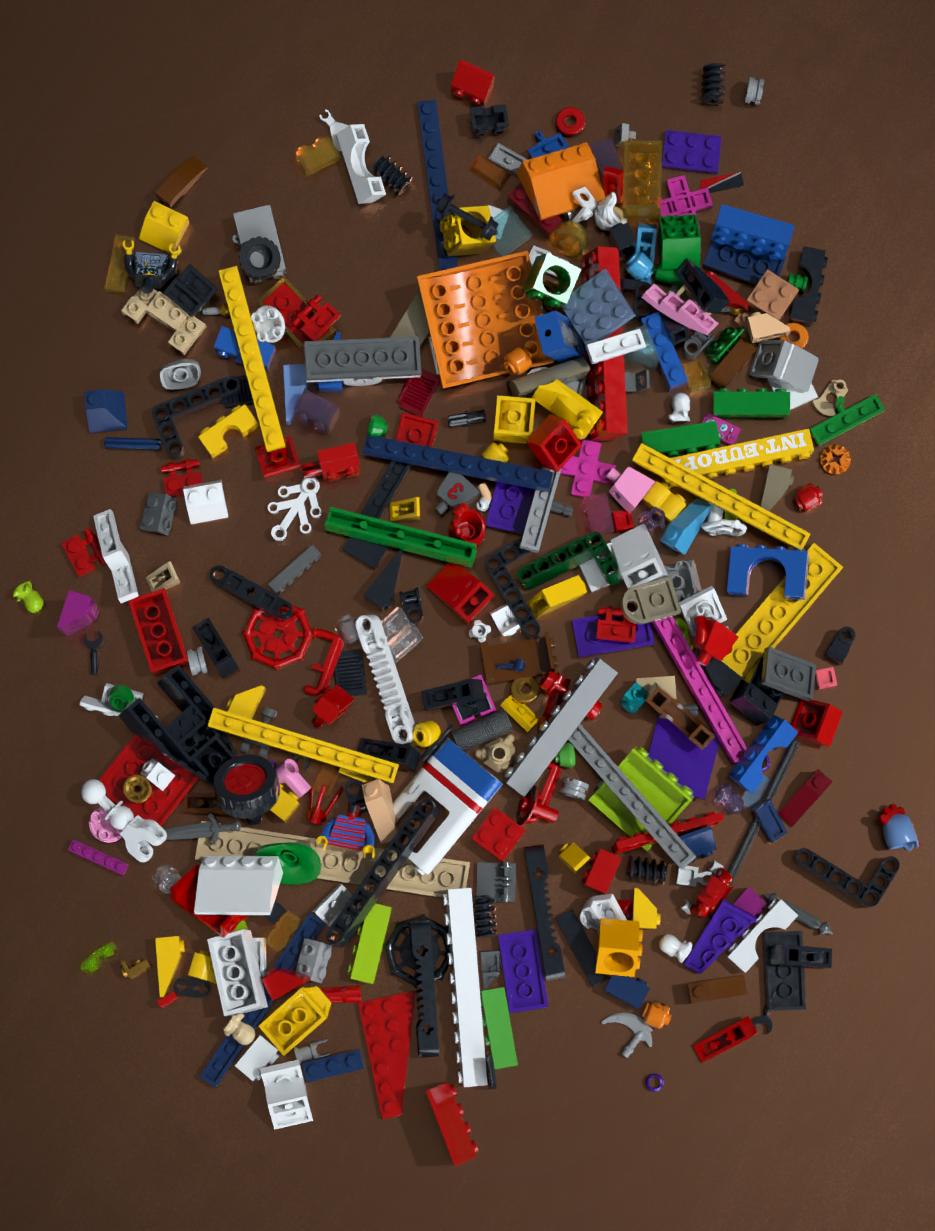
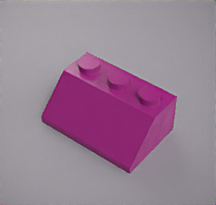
M68 591L57 628L64 636L68 637L91 625L93 619H97L99 609H97V604L92 597Z

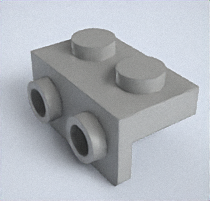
M304 939L296 972L308 975L311 978L310 981L322 984L326 976V967L331 957L332 946Z

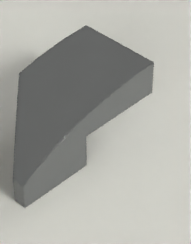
M500 949L481 951L483 989H487L502 970Z

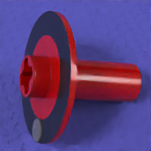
M535 785L519 802L516 821L520 826L526 824L532 815L552 823L558 818V810L537 802L539 790Z

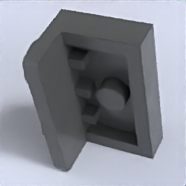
M148 492L139 529L169 535L177 499L167 494Z

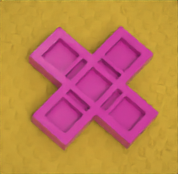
M685 175L666 180L671 198L653 203L658 222L660 216L694 215L697 211L713 207L708 188L690 192Z
M583 439L579 457L572 456L562 467L560 474L575 477L571 492L572 496L590 499L593 481L612 485L613 482L606 476L612 468H616V465L598 462L601 443Z

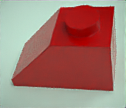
M274 968L266 972L267 977L263 978L262 982L273 1001L310 981L311 978L308 975L286 968L280 970Z

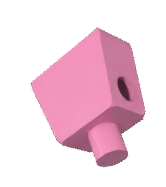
M627 467L623 474L612 468L606 476L615 483L609 490V493L629 514L655 483L654 480L631 467Z

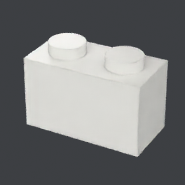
M260 1035L235 1067L252 1081H255V1079L260 1080L262 1078L260 1068L266 1067L269 1063L272 1065L279 1057L277 1055L279 1050Z

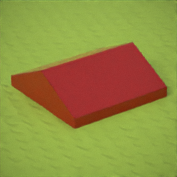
M291 436L283 438L285 448L267 452L265 444L254 447L264 478L301 467Z

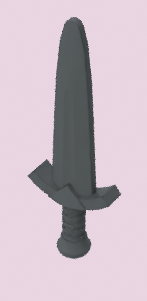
M210 813L208 815L212 820L210 822L166 829V840L213 837L211 843L215 845L220 831L233 830L238 832L241 830V823L236 820L232 823L219 825L215 816Z

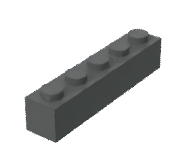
M311 545L275 577L268 586L276 595L278 593L281 594L287 585L290 586L296 577L299 578L305 569L308 570L313 562H317L320 559L321 553Z

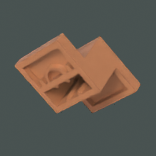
M767 269L746 301L750 308L749 312L742 310L733 323L748 332L747 318L750 317V314L761 312V314L767 313L780 321L786 313L788 306L799 292V289Z

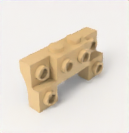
M140 287L135 296H132L124 306L122 314L129 316L138 324L147 312L148 315L175 332L168 341V344L178 349L182 355H185L206 329V324L194 316H189L165 293L162 294L153 289L152 293L146 294L142 292V287Z

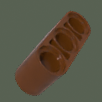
M742 337L712 372L709 379L721 389L726 388L758 348Z

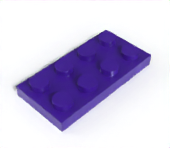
M606 615L572 620L578 658L654 645L651 623L636 624L635 642L629 643L596 639L598 619L605 620ZM612 616L611 621L623 622V617Z
M537 929L498 935L509 1013L547 1008L548 1001Z

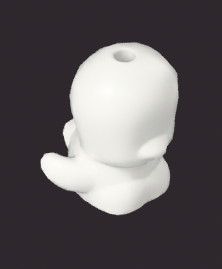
M677 393L671 400L673 412L671 415H667V418L672 424H685L690 422L688 417L690 398L685 393Z
M666 934L661 938L659 947L669 956H676L678 961L682 963L692 950L691 941L687 942V940L682 943L675 936Z

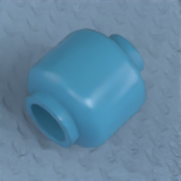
M634 252L625 262L627 264L626 271L635 280H641L642 278L646 280L653 273L651 270L653 262L643 252L638 254Z

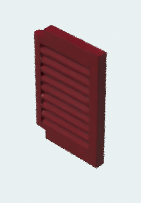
M421 368L420 377L407 379L396 402L401 404V409L423 417L441 378Z

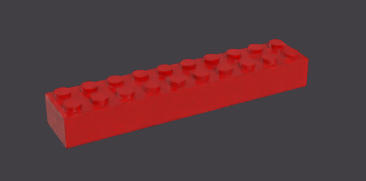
M597 246L582 256V285L606 269L621 291L618 248ZM622 326L604 339L623 334ZM586 350L585 359L590 367V371L586 376L588 379L587 396L591 404L603 411L589 433L591 441H614L628 434L624 355L591 364Z

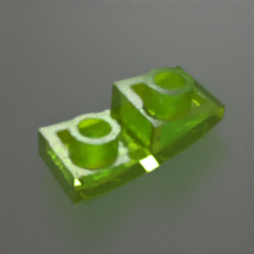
M111 942L95 951L80 967L83 972L87 971L88 974L99 970L98 966L102 965L100 957L103 956V959L114 955L113 951L118 950L115 942Z

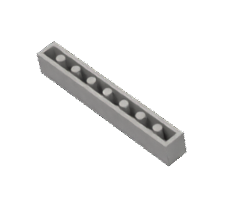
M596 657L588 662L586 665L587 670L583 675L580 674L574 681L575 686L571 691L568 690L562 697L563 702L560 706L554 707L551 712L552 716L548 721L542 723L536 737L533 736L527 744L529 747L526 751L521 752L515 760L517 763L513 768L510 767L505 772L503 781L524 797L618 674L601 659Z

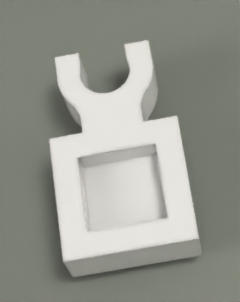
M686 866L682 870L679 868L676 884L696 887L698 882L706 886L707 883L704 882L703 877L705 875L711 876L712 872L698 873L699 867Z

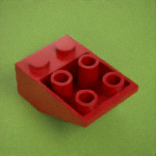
M450 562L426 585L433 594L467 625L494 598V593L461 565Z

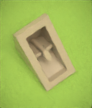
M171 561L145 577L152 592L163 588L168 589L180 584Z

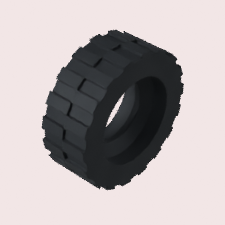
M261 236L253 237L241 246V251L238 255L239 264L245 275H248L251 279L263 281L267 278L270 279L277 273L278 268H280L281 256L277 245L272 240L270 241L266 237L261 238ZM256 250H264L269 255L268 264L262 268L253 266L250 261L251 254Z

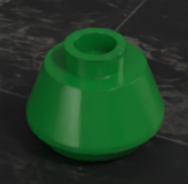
M378 414L371 415L367 435L369 437L386 435L388 424H385L386 420Z
M116 685L109 691L108 701L114 709L125 710L134 702V694L127 686Z

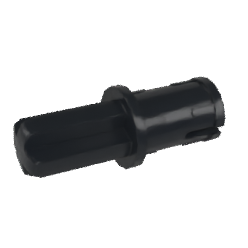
M484 409L473 412L465 411V413L448 416L449 426L463 424L469 426L470 423L486 421Z

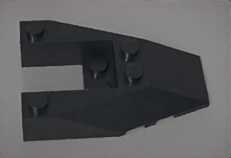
M177 665L159 680L157 684L182 713L167 726H164L139 697L121 712L118 717L134 734L213 786L214 776L218 768L229 759L236 757L237 753L232 742L229 743L225 732L208 727L212 710L215 707L184 670Z

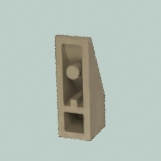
M769 465L760 507L770 512L787 491L788 487H792L794 476L791 475L792 469Z

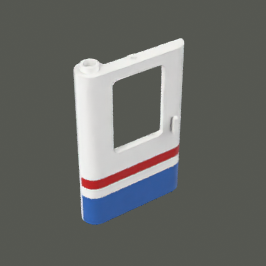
M448 737L445 738L393 802L397 823L424 791H427L449 811L448 817L418 853L412 852L408 857L416 865L415 869L422 875L425 873L429 875L503 785Z

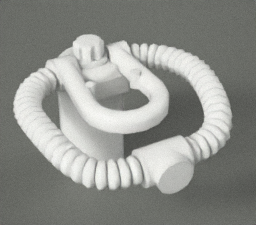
M711 504L712 508L707 516V523H702L701 525L705 531L710 532L709 535L716 536V534L741 536L747 530V527L740 523L739 520L722 519L723 510Z

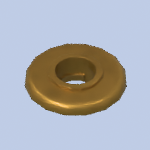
M533 677L515 679L510 686V693L513 699L524 704L535 701L541 691L538 681ZM528 686L531 691L524 694L520 692V688Z

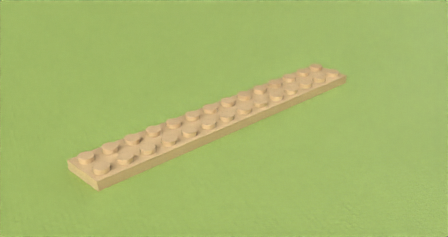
M241 827V830L238 832L233 830L220 831L215 845L211 843L213 837L198 838L195 860L202 861L204 856H255L257 849L263 845L294 842L312 848L319 855L322 866L320 875L316 879L360 885L385 849L374 848L375 857L372 858V853H366V858H364L363 851L328 844L326 849L323 850L324 845L322 843L317 844V847H315V838ZM397 853L392 855L391 861L397 858ZM408 858L386 889L442 898L445 890L466 888L470 862L442 858L429 875L427 873L422 875L415 869L416 865ZM386 869L380 872V877L385 875Z

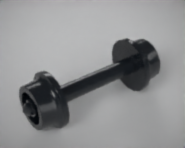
M444 193L441 199L436 200L438 205L435 210L441 214L442 218L447 210L482 229L483 232L479 237L480 239L485 238L490 241L493 235L498 234L496 229L499 223L494 221L492 216L486 224L451 204L455 195L450 196Z

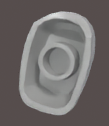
M180 359L160 368L162 386L169 390L192 387L197 384L201 375L200 365L194 359Z

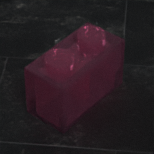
M607 493L584 497L583 503H581L582 514H586L587 521L584 522L586 532L594 531L599 532L601 535L613 533L614 525Z

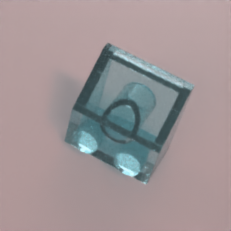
M643 325L627 331L640 329L646 344L644 349L627 353L628 358L653 370L656 369L659 357L647 326Z

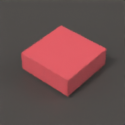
M834 667L815 670L818 690L837 686Z

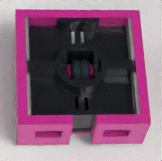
M482 675L471 679L482 680L485 699L452 706L460 726L474 721L478 715L484 717L496 711Z

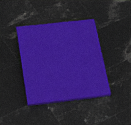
M658 717L648 757L653 761H659L664 766L663 770L668 774L669 772L674 774L678 778L677 782L679 784L689 787L693 791L692 795L695 798L705 800L720 741L714 733L715 737L702 751L670 720Z

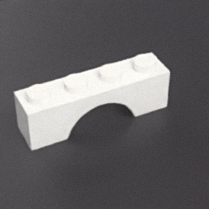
M349 125L338 132L337 137L358 204L373 203L386 195L381 177L373 176L365 164V150L370 142L365 125Z
M781 898L779 901L775 899L767 907L769 912L765 916L761 914L755 921L757 925L752 930L748 928L741 936L743 940L739 944L735 942L728 950L730 952L728 957L745 973L759 959L755 950V943L759 934L771 927L785 930L798 916Z

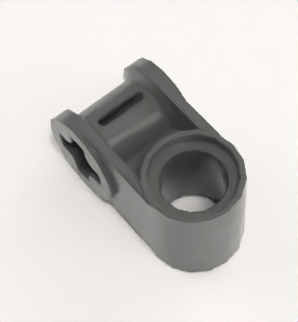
M694 331L682 349L684 358L687 360L696 359L714 341L716 335L711 333L706 335ZM687 347H694L696 349V352L690 353L687 350Z

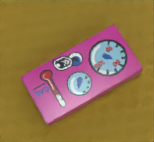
M706 413L702 423L717 421L720 441L728 445H734L741 428Z

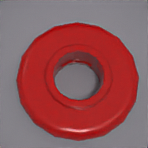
M566 107L557 114L556 126L565 135H576L583 130L585 117L579 109ZM569 117L574 118L576 124L568 126L565 120Z

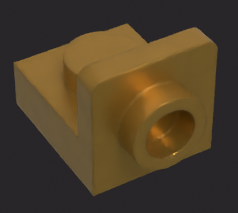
M142 958L132 964L133 967L131 969L126 960L120 961L122 964L120 970L125 977L129 976L130 979L152 968L147 959L144 961Z

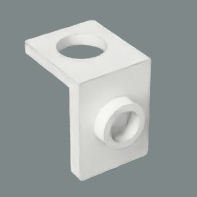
M586 187L575 190L572 193L582 206L580 212L572 220L574 224L590 218L593 215L592 211L598 205ZM580 193L585 194L588 197V201H584L580 197Z

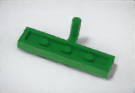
M874 394L848 409H845L843 406L844 397L839 396L834 402V406L839 414L810 428V433L818 447L884 412L885 409L878 396Z

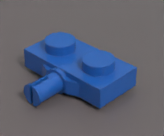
M539 130L538 133H534L538 143L527 149L532 159L569 148V145L560 133L553 137L545 138Z

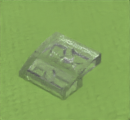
M400 607L395 608L381 621L393 660L396 663L424 639L416 625L410 623Z

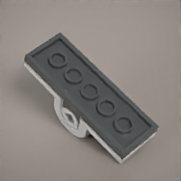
M419 336L304 341L306 382L343 381L344 384L350 386H367L380 383L382 379L421 376Z

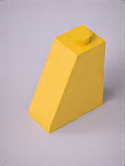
M577 575L541 590L527 604L537 619L582 597L587 593L586 586L580 576Z

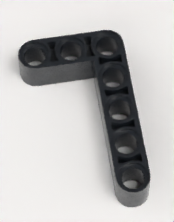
M227 376L154 406L152 416L170 457L179 459L185 453V448L174 420L237 396L242 389L238 378ZM231 382L237 383L236 388L233 390L227 389L228 384ZM213 389L219 390V394L216 397L210 396V392ZM200 396L202 398L200 403H192L194 397ZM177 404H184L181 411H175ZM159 411H166L165 417H157ZM166 428H172L173 432L171 435H164ZM174 445H179V451L176 453H172L171 447Z
M521 537L490 554L485 560V569L504 603L509 606L516 622L520 626L519 629L526 639H535L540 633L539 623L507 570L509 566L533 553L532 551L519 548L522 540ZM507 551H513L515 553V557L513 559H508L505 557V553ZM496 560L499 565L497 568H490L488 562ZM504 576L508 579V583L501 585L497 581L498 578ZM515 593L518 598L516 601H509L507 595ZM524 609L527 612V616L520 618L516 612ZM534 626L537 632L533 635L528 634L526 628Z
M807 848L799 849L793 856L795 864L866 908L874 907L879 903L900 867L896 857L889 856L884 858L866 885ZM800 852L807 854V862L803 863L799 860ZM887 860L892 861L894 864L892 871L887 870L885 867ZM820 862L824 865L823 873L816 871V863ZM833 873H838L841 876L840 883H835L832 880ZM877 877L883 878V887L876 885L875 879ZM850 883H854L858 887V891L855 894L849 891ZM867 893L874 896L872 904L867 903L865 900Z

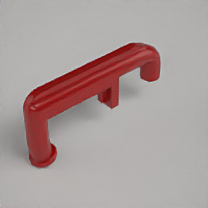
M314 627V638L320 637L332 641L324 665L317 663L311 665L312 669L322 672L317 686L307 685L303 687L305 693L319 695L330 684L344 646V638L336 633Z
M553 761L547 766V769H550L541 794H538V803L546 806L550 803L562 772V767ZM532 815L527 823H535L541 818Z

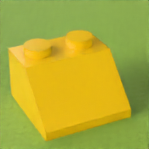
M154 201L145 217L139 240L172 255L169 251V246L173 243L172 251L175 252L189 225L188 217Z

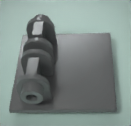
M477 862L476 896L489 895L495 899V902H515L516 863Z

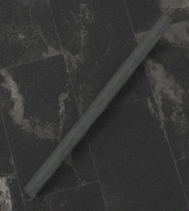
M793 739L789 744L762 802L770 799L771 802L774 800L773 798H775L774 796L778 792L777 789L779 790L778 787H780L779 785H781L780 783L784 779L783 776L785 777L786 770H789L787 768H790L788 766H791L790 764L793 762L792 757H795L793 755H796L795 753L799 749L798 746L801 743ZM754 816L746 832L747 834H745L739 850L728 869L732 876L730 885H733L732 882L734 883L733 880H735L734 878H736L735 876H737L736 874L740 870L739 867L743 865L741 863H744L743 861L746 859L745 854H748L746 852H749L748 850L752 846L751 843L753 844L752 841H754L753 839H755L754 837H756L755 835L759 831L758 828L761 826L756 816Z

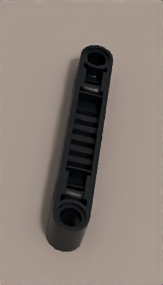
M544 844L524 847L545 979L546 982L566 979L560 945L554 942L557 940V937L551 936L556 930L550 928L554 925L553 921H549L553 914L548 913L552 906L546 905L551 900L545 897L549 894V891L544 890L548 886V883H545L548 878V866ZM536 869H539L540 872L544 873V875L541 876V879H538L537 876H533V874L536 873ZM549 946H552L557 951L553 954V957H550V954H546Z
M430 920L409 921L410 948L412 954L416 957L414 959L415 964L419 965L414 968L419 973L415 975V978L419 980L415 985L417 988H420L416 991V994L421 996L416 999L421 1004L417 1006L421 1013L417 1014L419 1020L416 1023L418 1057L439 1056ZM420 945L426 948V950H423V954L417 951V949H420ZM428 1023L431 1028L428 1029V1032H425L422 1028Z

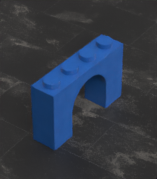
M736 544V547L731 546L727 585L729 595L748 596L752 569L762 561L773 560L783 565L786 570L785 598L805 600L809 564L808 551L798 548L786 550L785 547L779 546L774 547V549H767L763 545H756L755 548H748V545Z

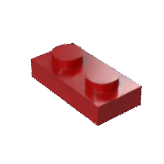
M606 166L603 170L605 198L611 192H614L617 197L616 202L622 203L624 200L623 170Z

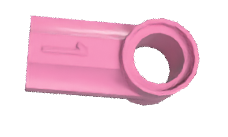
M287 759L275 768L279 782L286 783L298 798L311 788L298 773L299 768L294 760Z

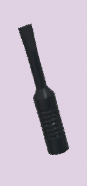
M452 724L421 755L420 759L426 763L439 747L440 742L454 728Z

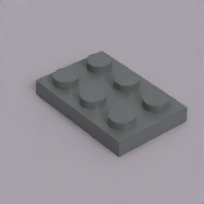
M767 647L764 649L761 684L810 701L813 699L816 664L775 648Z

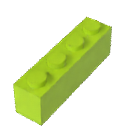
M375 904L366 916L364 924L359 926L357 936H360L359 944H355L352 955L356 957L354 963H350L348 974L351 975L350 979L374 985L392 907Z

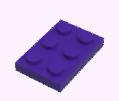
M666 130L662 168L717 174L722 136Z
M497 482L486 526L523 535L534 489Z

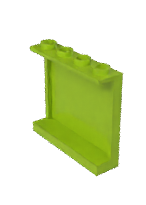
M635 746L618 768L666 823L670 825L693 800V791L686 785L682 786L677 782L678 778L671 772L668 774L664 771V766L659 761H653L648 757L649 753L644 748ZM605 782L589 799L593 805L631 838L638 832L644 831L645 834L649 833ZM653 844L643 846L642 848L648 851Z

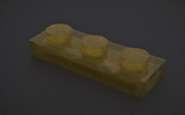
M116 234L105 290L125 293L128 274L125 271L124 255H126V251L123 249V241L125 240V246L129 248L132 246V240L135 243L134 237Z

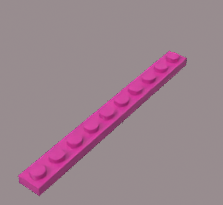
M673 616L652 622L731 763L738 762L748 749L703 669L696 661L694 653Z

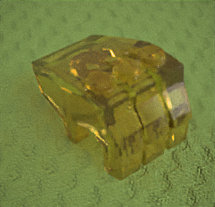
M702 360L682 365L688 379L686 386L689 393L711 387V378L708 377V369L704 366Z

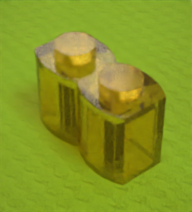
M322 136L316 139L313 145H303L296 152V158L306 176L314 174L340 160V156L330 137L325 138Z
M290 911L284 913L278 922V927L269 934L266 944L278 952L282 951L289 943L290 936L300 927L301 919Z

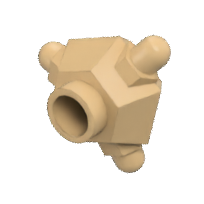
M508 734L506 738H498L485 744L482 750H476L474 755L477 758H482L483 763L497 773L503 772L505 774L514 765L515 747L513 746V741L515 737L512 734Z

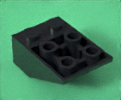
M764 653L761 654L743 678L730 700L734 707L756 725L772 719L784 693L761 684Z

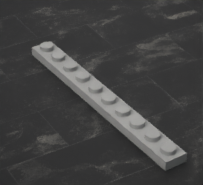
M586 377L568 383L566 386L582 396ZM542 466L541 470L553 472L549 492L535 490L519 548L536 553L539 552L561 469L559 472Z
M579 724L568 740L682 870L696 856L582 725Z

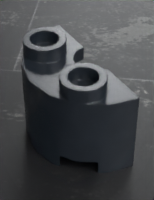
M506 104L493 105L489 108H469L473 132H475L476 137H482L488 133L500 135L509 126Z

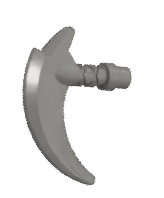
M617 1013L602 1020V1024L612 1022L624 1024L635 1033L632 1040L624 1047L621 1053L624 1057L628 1058L633 1053L639 1041H645L649 1047H652L650 1032L653 1030L641 1017L631 1013Z

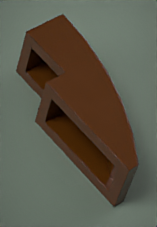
M194 156L190 157L155 192L156 197L171 208L181 196L187 193L207 167Z

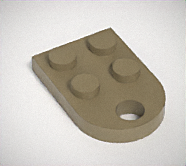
M670 577L633 586L623 594L620 602L624 617L634 624H646L682 613ZM631 602L635 605V612L627 609V603Z

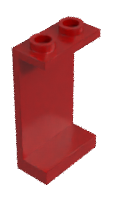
M196 864L170 888L171 900L224 938L228 933H232L241 921H245L249 915L195 914L194 908L200 866Z

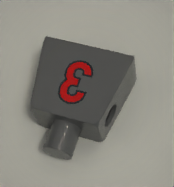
M449 472L436 492V497L441 501L434 509L440 515H443L448 509L453 511L457 504L465 503L468 505L480 495V491L461 474Z

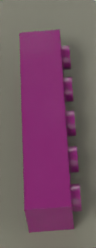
M74 839L68 849L72 853L123 876L129 867L128 864Z

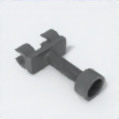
M263 706L260 713L264 718L262 723L269 724V720L275 719L277 711ZM244 738L240 752L247 754L251 744L262 747L259 756L267 758L270 750L269 745Z

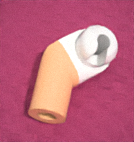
M486 483L477 486L481 498L477 502L476 507L480 511H486L493 499Z

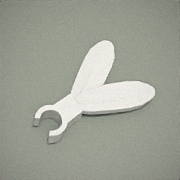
M325 110V113L329 115L328 118L323 119L319 115L320 119L330 127L334 147L337 151L341 152L337 133L349 125L335 122L330 112Z

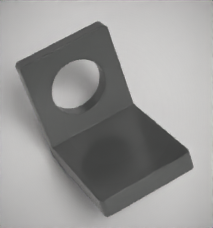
M643 370L638 373L625 372L626 392L638 393L650 388L649 370ZM642 376L645 378L643 386L641 385Z

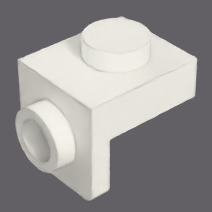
M507 604L490 612L495 625L503 636L513 635L520 628Z
M153 758L144 764L140 773L162 791H164L175 776Z

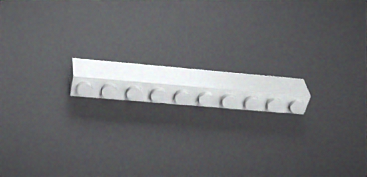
M471 888L445 890V894L442 896L443 905L447 908V914H444L445 925H448L449 932L446 933V944L450 945V953H447V960L452 969V972L449 973V982L453 984V992H451L450 996L451 1003L455 1006V1012H452L453 1024H456L457 1032H454L455 1044L458 1043V1051L455 1052L456 1063H459L460 1071H457L458 1083H461L462 1087L488 1085Z

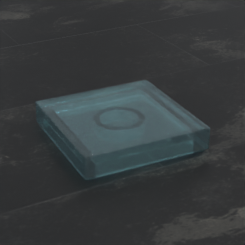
M511 206L493 218L499 225L496 229L498 232L495 235L496 243L492 246L501 257L507 256L533 236Z

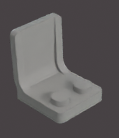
M786 340L760 341L749 374L755 378L779 379L802 392H808L818 364V357Z

